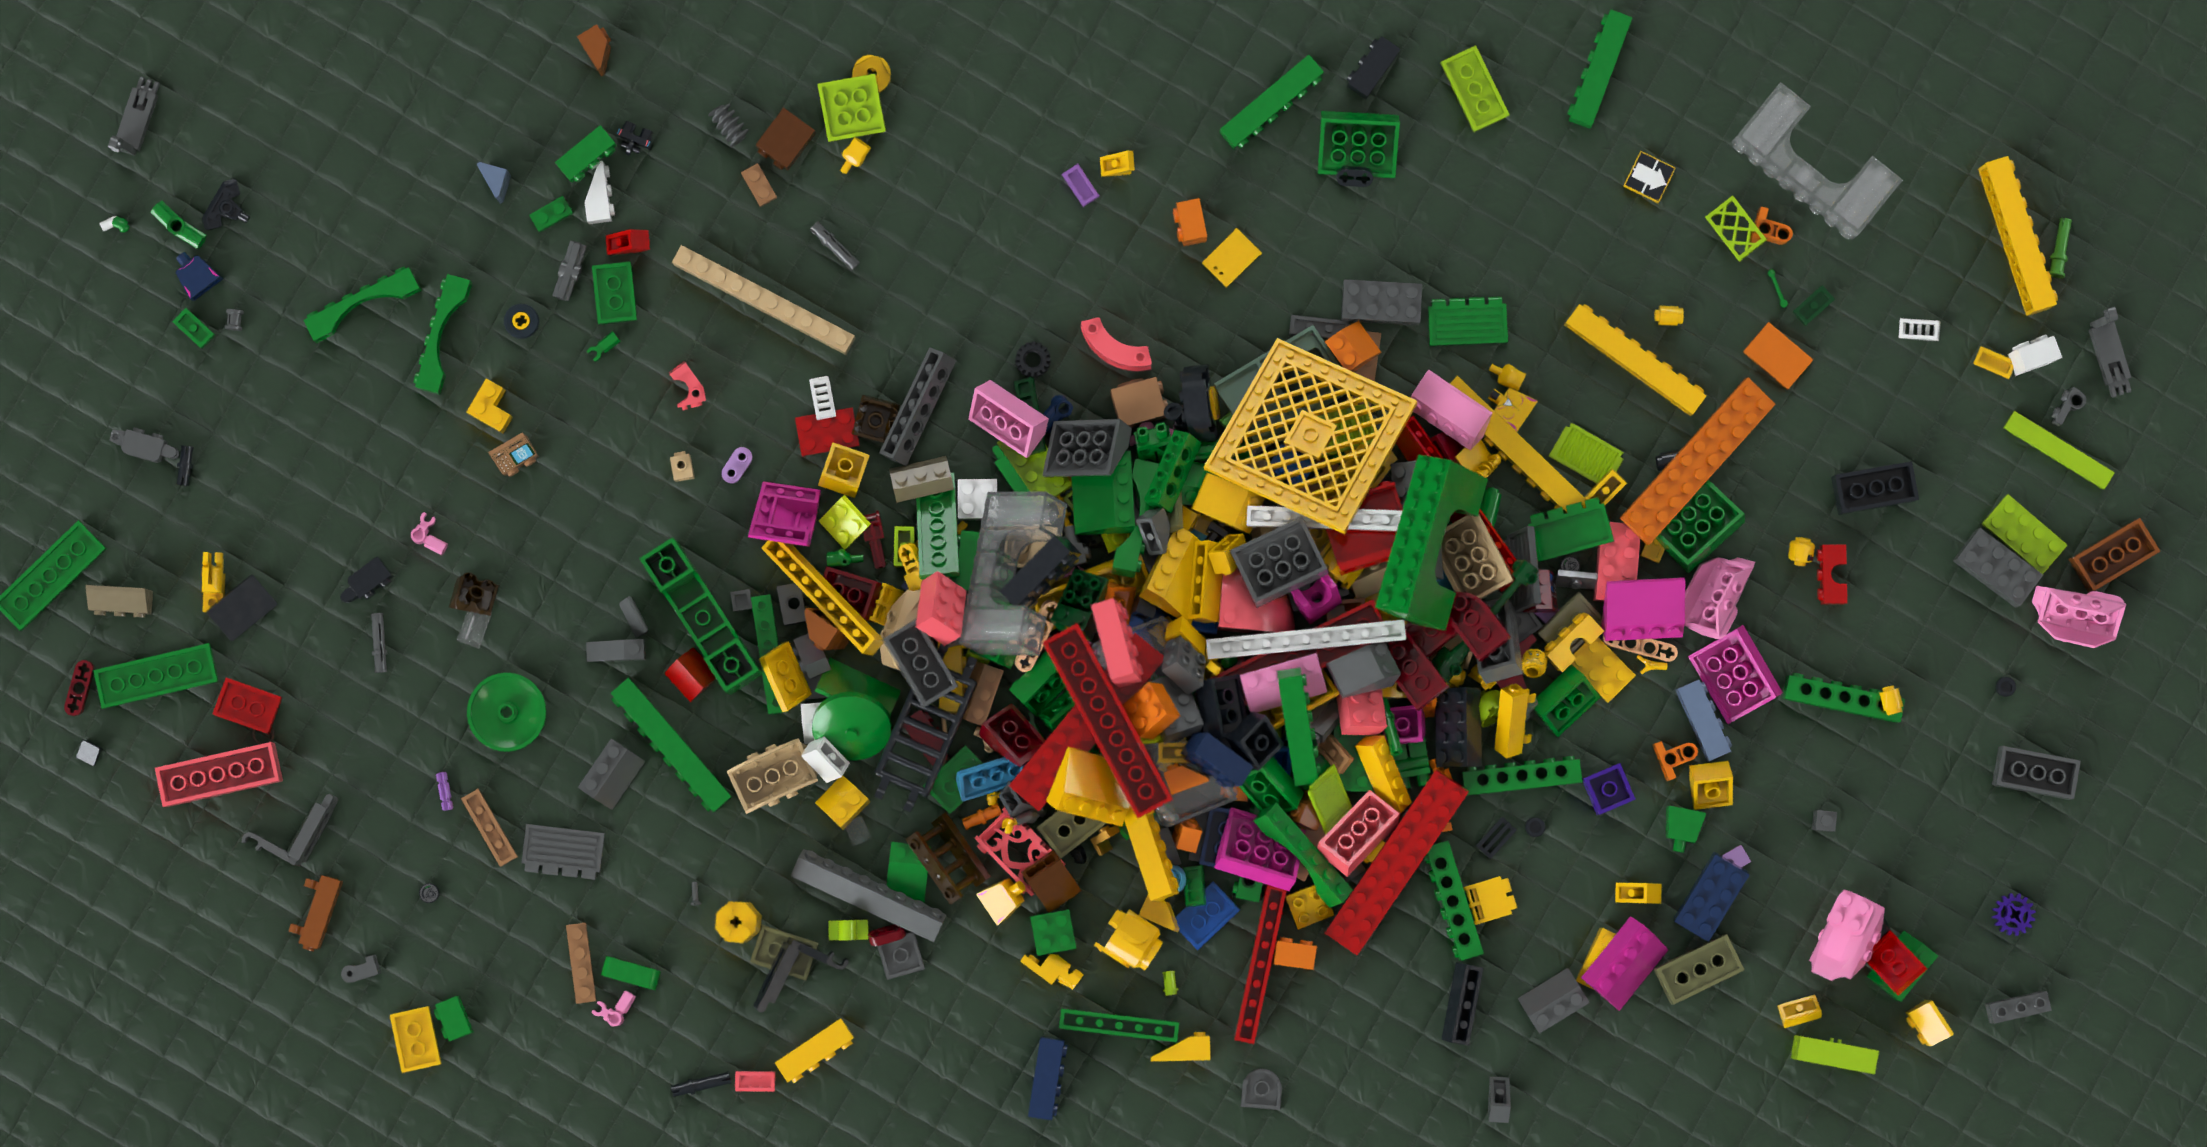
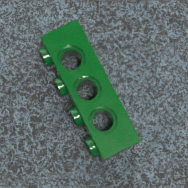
M1174 430L1144 498V501L1154 509L1164 508L1166 513H1172L1202 444L1190 433Z

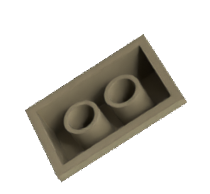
M946 456L889 469L896 502L954 490Z
M86 585L88 610L94 611V615H106V612H114V616L126 617V613H134L133 617L145 618L146 614L152 613L153 591L146 588Z

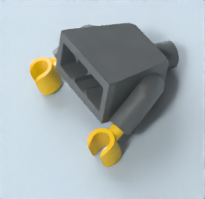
M1011 781L1000 792L987 794L986 797L988 805L992 806L1000 798L1011 818H1005L1001 827L1002 829L1005 828L1006 834L1013 832L1014 825L1019 826L1026 822L1034 823L1038 817L1043 818L1047 813L1045 806L1038 811L1009 787Z

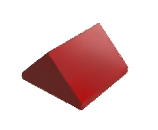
M694 647L680 656L664 673L690 702L716 680L704 658Z

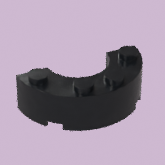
M1202 364L1184 367L1183 371H1180L1182 391H1179L1180 402L1184 403V410H1182L1183 422H1187L1188 433L1201 443L1219 440L1217 424L1214 420L1210 404L1209 388L1211 380L1209 365Z

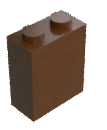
M783 107L757 142L756 147L759 149L757 152L766 159L768 157L773 159V164L779 169L783 170L785 168L789 171L816 132Z
M1054 850L1021 872L1049 913L1082 891Z

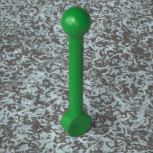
M1770 269L1768 271V276L1772 278V281L1774 283V286L1781 301L1780 306L1782 308H1785L1788 306V302L1783 298L1777 280L1774 276L1775 271L1773 269Z

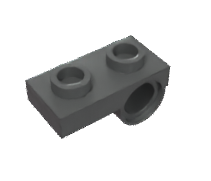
M2072 387L2064 391L2060 399L2062 400L2060 407H2056L2051 415L2053 417L2052 424L2056 426L2062 425L2070 410L2076 411L2084 407L2086 396L2079 389ZM2073 396L2079 399L2078 406L2072 404L2071 398Z

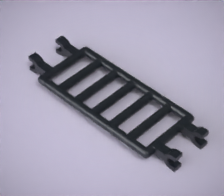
M940 644L937 652L943 660L948 648ZM970 656L962 674L948 669L954 680L968 686L964 696L951 691L943 695V697L960 704L956 715L932 704L922 708L912 689H910L876 767L875 775L882 778L874 797L882 800L889 783L892 782L911 791L903 809L912 812L918 795L929 796L976 689L977 681L971 679L970 676L977 663V659ZM912 705L951 721L952 724L948 733L909 717L908 714ZM904 723L944 740L940 751L901 735L900 732ZM896 741L936 758L933 768L929 769L893 753L892 750ZM888 760L928 776L924 788L884 771Z

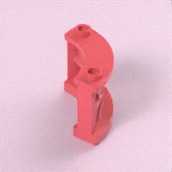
M1099 317L1081 322L1082 326L1080 328L1085 341L1101 360L1113 367L1126 371L1142 372L1151 370L1152 362L1147 346L1135 347L1118 342L1105 330Z
M1004 807L1002 809L1003 813L979 837H975L979 843L977 847L984 854L988 852L1016 882H1023L1026 890L1022 893L1027 892L1032 897L1034 891L1024 881L1021 872L1036 862L1032 857L1034 849L1040 851V855L1035 856L1037 861L1050 853L1052 849L1026 823L1013 826V835H1015L1016 830L1021 832L1019 839L1006 834L1005 830L1004 832L1000 830L1003 820L1011 818ZM998 832L1002 835V840L1000 838H993L997 841V845L992 847L987 841ZM1030 839L1032 841L1028 847L1030 862L1018 863L1010 861L1008 856V840L1020 843ZM1001 850L1002 860L994 852ZM1010 868L1021 869L1018 876Z

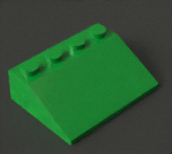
M1321 111L1318 174L1336 175L1340 167L1352 166L1369 168L1373 173V177L1395 178L1400 126L1399 115Z
M1125 451L1112 475L1071 476L1075 535L1133 532L1135 529L1131 451Z
M1707 480L1656 539L1674 561L1689 573L1745 523V513L1712 482Z

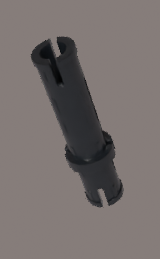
M728 1071L701 1079H688V1082L671 1085V1090L674 1098L688 1093L693 1095L697 1091L732 1083Z

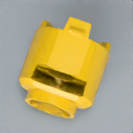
M1130 909L1126 914L1117 910L1108 922L1109 925L1116 929L1105 947L1097 942L1094 946L1100 952H1104L1127 968L1140 967L1145 971L1163 944L1158 939L1160 930Z

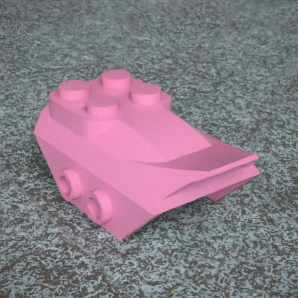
M1716 557L1700 564L1685 591L1684 626L1701 635L1715 639H1721L1726 636L1737 616L1738 609L1736 604L1749 579L1755 562L1739 557L1731 560Z
M2036 586L2032 603L2039 615L2038 623L2054 639L2096 648L2116 640L2126 603H2124L2121 597L2097 591L2082 594Z
M1844 889L1827 917L1825 928L1819 933V941L1809 960L1812 963L1811 972L1831 981L1840 977L1851 979L1865 966L1866 961L1868 962L1872 957V949L1881 938L1880 932L1882 930L1885 908Z

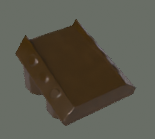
M862 395L852 434L884 443L897 417L900 405L869 395Z
M467 572L463 577L457 578L448 607L490 616L499 585L488 579L478 581L475 574Z

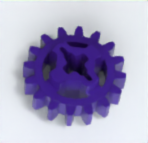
M2008 893V898L2001 896L2002 902H1995L1998 907L1992 908V910L1996 912V915L1991 917L1997 919L1994 925L2001 926L2000 932L2007 930L2006 935H2011L2013 931L2015 936H2019V931L2026 933L2025 927L2032 928L2029 922L2035 921L2031 914L2036 913V911L2030 910L2033 903H2026L2027 897L2021 899V894H2016L2014 898L2013 893ZM2011 901H2016L2020 903L2021 906L2016 907L2013 903H2011ZM2002 908L2005 909L2003 916H2001ZM2012 911H2017L2016 919L2010 917ZM2024 913H2026L2025 921H2023ZM2011 922L2016 928H2011L2006 923Z

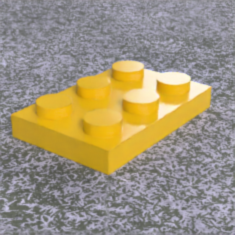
M1599 637L1591 645L1584 643L1573 654L1576 660L1572 665L1585 675L1596 692L1607 703L1636 676Z
M789 641L783 642L759 658L782 712L789 711L812 695Z
M430 1006L390 1015L402 1073L442 1064Z

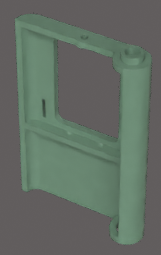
M1314 325L1285 341L1307 352L1317 349L1325 360L1339 365ZM1269 351L1214 383L1218 394L1232 415L1235 413ZM1329 386L1319 389L1321 396L1331 393ZM1332 386L1334 392L1340 390V389H1338V388ZM1280 388L1275 389L1277 396L1284 394ZM1272 391L1270 392L1267 399L1273 397ZM1316 391L1307 396V400L1317 397ZM1333 398L1323 401L1324 406L1334 402ZM1287 399L1279 401L1281 408L1291 405ZM1276 403L1266 405L1267 412L1276 410ZM1320 403L1309 405L1312 412L1322 409ZM1307 407L1296 409L1298 416L1301 410L1308 412ZM1261 408L1258 415L1264 413L1263 408ZM1293 411L1283 413L1285 420L1295 417ZM1280 415L1270 417L1272 424L1282 421ZM1267 419L1256 422L1258 428L1268 426ZM1254 424L1251 425L1249 431L1255 430ZM1294 424L1287 425L1288 429ZM1284 427L1274 429L1276 436L1285 431ZM1271 431L1261 433L1262 440L1272 438ZM1257 435L1248 437L1250 443L1259 442Z

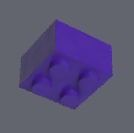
M1620 763L1582 778L1596 815L1636 800Z

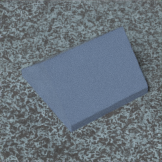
M482 162L477 163L492 193L501 204L505 199L511 178L510 173L507 169Z

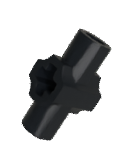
M1213 520L1206 530L1208 535L1205 540L1218 543L1226 535H1229L1232 529L1217 520Z

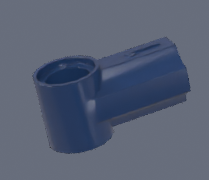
M1063 395L1053 397L1051 405L1043 413L1044 416L1049 418L1046 428L1048 434L1052 431L1054 421H1061L1063 418L1071 415L1073 411L1072 404ZM1065 403L1062 409H1058L1061 404Z

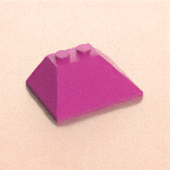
M763 481L748 537L810 547L817 521L821 490Z

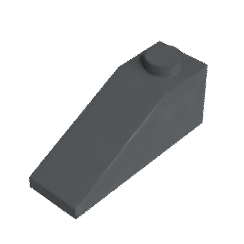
M646 640L586 642L587 662L646 660Z

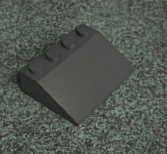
M1121 419L1054 421L1042 476L1112 475L1128 448L1132 428Z
M1302 517L1230 550L1257 608L1328 575V569Z

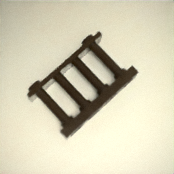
M945 812L931 822L934 828L922 836L916 831L906 839V842L951 905L963 896L960 891L973 882L975 887H977L991 876ZM939 834L945 844L932 852L926 842ZM950 850L957 860L943 868L937 858ZM962 867L968 876L955 884L949 874Z

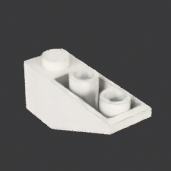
M600 161L601 163L596 168L585 200L588 224L612 221V216H615L614 205L610 204L609 197L612 196L611 185L607 184V177H610L609 166H605L603 161Z

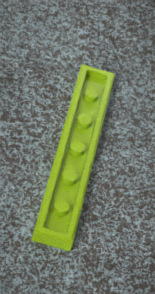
M2013 411L2003 427L2103 490L2115 473L2016 411Z

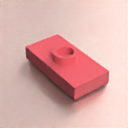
M735 1071V1091L775 1092V1072Z

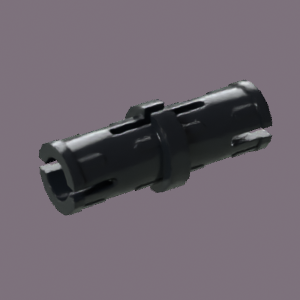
M181 445L180 463H177L179 471L176 485H182L183 483L184 486H189L190 470L193 469L191 462L194 447L188 446L187 450L186 446Z

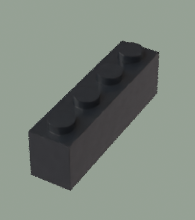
M1456 962L1441 1040L1469 1046L1483 967Z

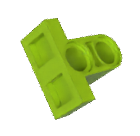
M868 920L828 921L829 941L869 939Z

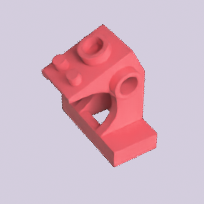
M683 361L668 373L673 380L684 381L688 386L687 397L677 404L678 408L682 407V410H686L687 405H691V408L703 405L702 402L706 401L704 387L685 361ZM694 390L699 391V394L697 396L692 395V392Z

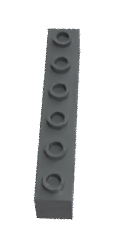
M929 347L879 452L880 454L904 466L907 465L956 363L955 359Z

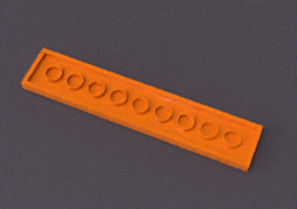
M1749 377L1745 378L1624 512L1620 519L1646 545H1650L1774 407L1775 403Z

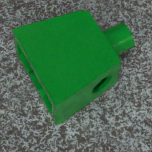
M1674 806L1666 807V838L1674 839L1673 851L1684 853L1686 842H1696L1706 813Z

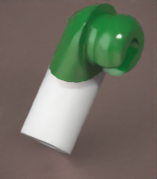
M113 216L100 222L103 231L115 227L119 228L120 232L125 233L130 228L128 221L118 216Z

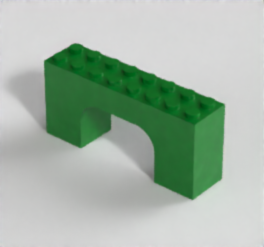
M1418 454L1375 608L1415 625L1446 631L1456 592L1438 584L1435 576L1437 558L1446 526L1452 513L1478 517L1488 481L1487 478L1451 460Z
M672 537L639 558L660 592L664 594L705 657V662L727 694L732 695L762 675L761 669L679 542Z

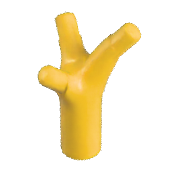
M1637 655V658L1646 665L1640 671L1641 674L1650 670H1667L1666 662H1655Z

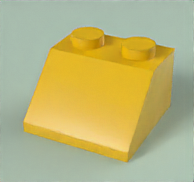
M832 443L818 486L855 498L870 455Z
M1729 761L1689 766V781L1694 810L1733 805V775Z
M842 776L833 783L815 804L844 830L870 803V800L846 777Z
M1924 1000L1905 1012L1908 1016L1906 1018L1911 1028H1916L1919 1033L1917 1037L1923 1045L1933 1046L1954 1035L1932 1000Z

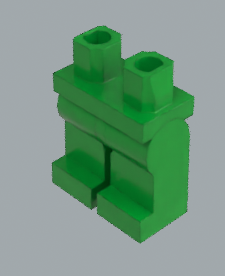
M1163 422L1156 424L1155 428L1147 429L1146 427L1137 428V432H1134L1137 459H1151V462L1156 463V452L1158 463L1160 464L1161 458L1171 439L1169 426Z
M1425 737L1423 742L1407 743L1409 757L1406 744H1401L1403 753L1393 756L1406 789L1411 788L1409 780L1411 777L1417 778L1418 787L1425 786L1429 780L1428 774L1431 772Z

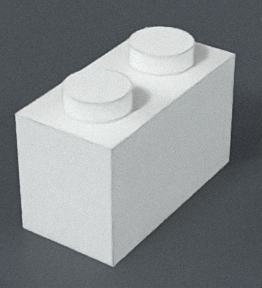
M825 737L809 742L801 755L827 783L842 777L850 764Z

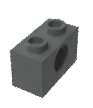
M795 583L777 586L784 626L806 622L804 611L806 608H809V605L805 606L804 598L807 595ZM796 598L800 601L797 609L789 607L791 599Z

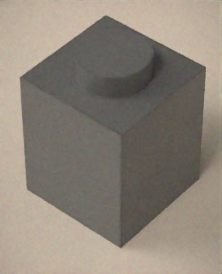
M1814 810L1812 830L1835 832L1837 812Z

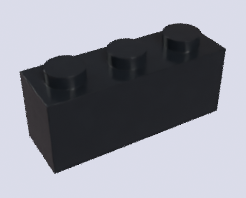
M1382 36L1379 40L1374 39L1369 47L1371 51L1368 56L1365 54L1358 62V65H1360L1356 72L1353 70L1347 78L1349 81L1347 87L1364 99L1369 97L1400 52V48Z

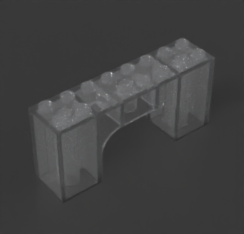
M1780 82L1731 142L1734 145L1733 148L1741 154L1745 153L1749 157L1748 160L1755 166L1760 165L1767 176L1776 178L1782 188L1791 190L1798 201L1806 202L1813 213L1821 214L1828 225L1831 227L1836 226L1841 230L1839 233L1843 237L1853 240L1861 233L1903 180L1874 156H1871L1847 183L1837 184L1825 178L1800 158L1790 145V134L1793 128L1811 106Z
M1046 491L987 492L963 616L960 644L981 655H1040L1046 617L1025 605H1011L1000 590L1015 576L1019 556L1027 545L1033 542H1048L1054 535L1062 536L1067 509L1065 502Z

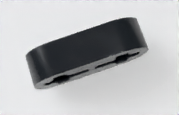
M1342 166L1336 172V179L1343 186L1368 187L1373 182V173L1366 167ZM1344 172H1347L1348 176L1353 177H1347L1346 180H1343L1342 175ZM1363 173H1366L1367 177L1370 178H1366V181H1362L1361 177L1363 176Z

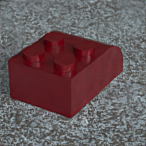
M826 566L823 577L864 620L873 622L869 618L873 616L877 605L875 603L876 599H879L880 591L883 588L881 587L882 583Z
M918 710L910 716L932 726L931 722L933 719L927 711L922 712ZM904 723L903 727L913 740L940 751L944 742L942 739ZM923 753L933 766L936 758ZM948 753L942 764V767L946 764L948 760Z

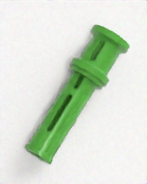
M2068 218L2059 219L2055 250L2050 256L2052 261L2049 273L2054 278L2065 277V262L2068 261L2066 250L2072 220Z

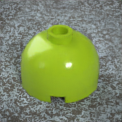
M1498 690L1481 691L1479 711L1483 728L1497 722L1495 718L1498 717L1500 691Z

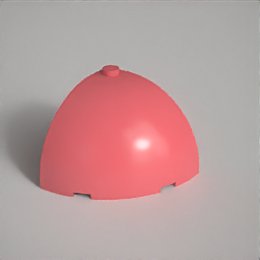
M1237 567L1232 574H1223L1217 630L1253 634L1295 631L1294 614L1287 594L1257 608Z

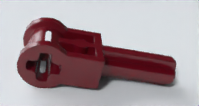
M876 510L875 513L863 515L867 520L875 519V521H870L871 525L863 532L865 542L869 541L874 567L879 569L886 567L881 543L884 533L879 510Z

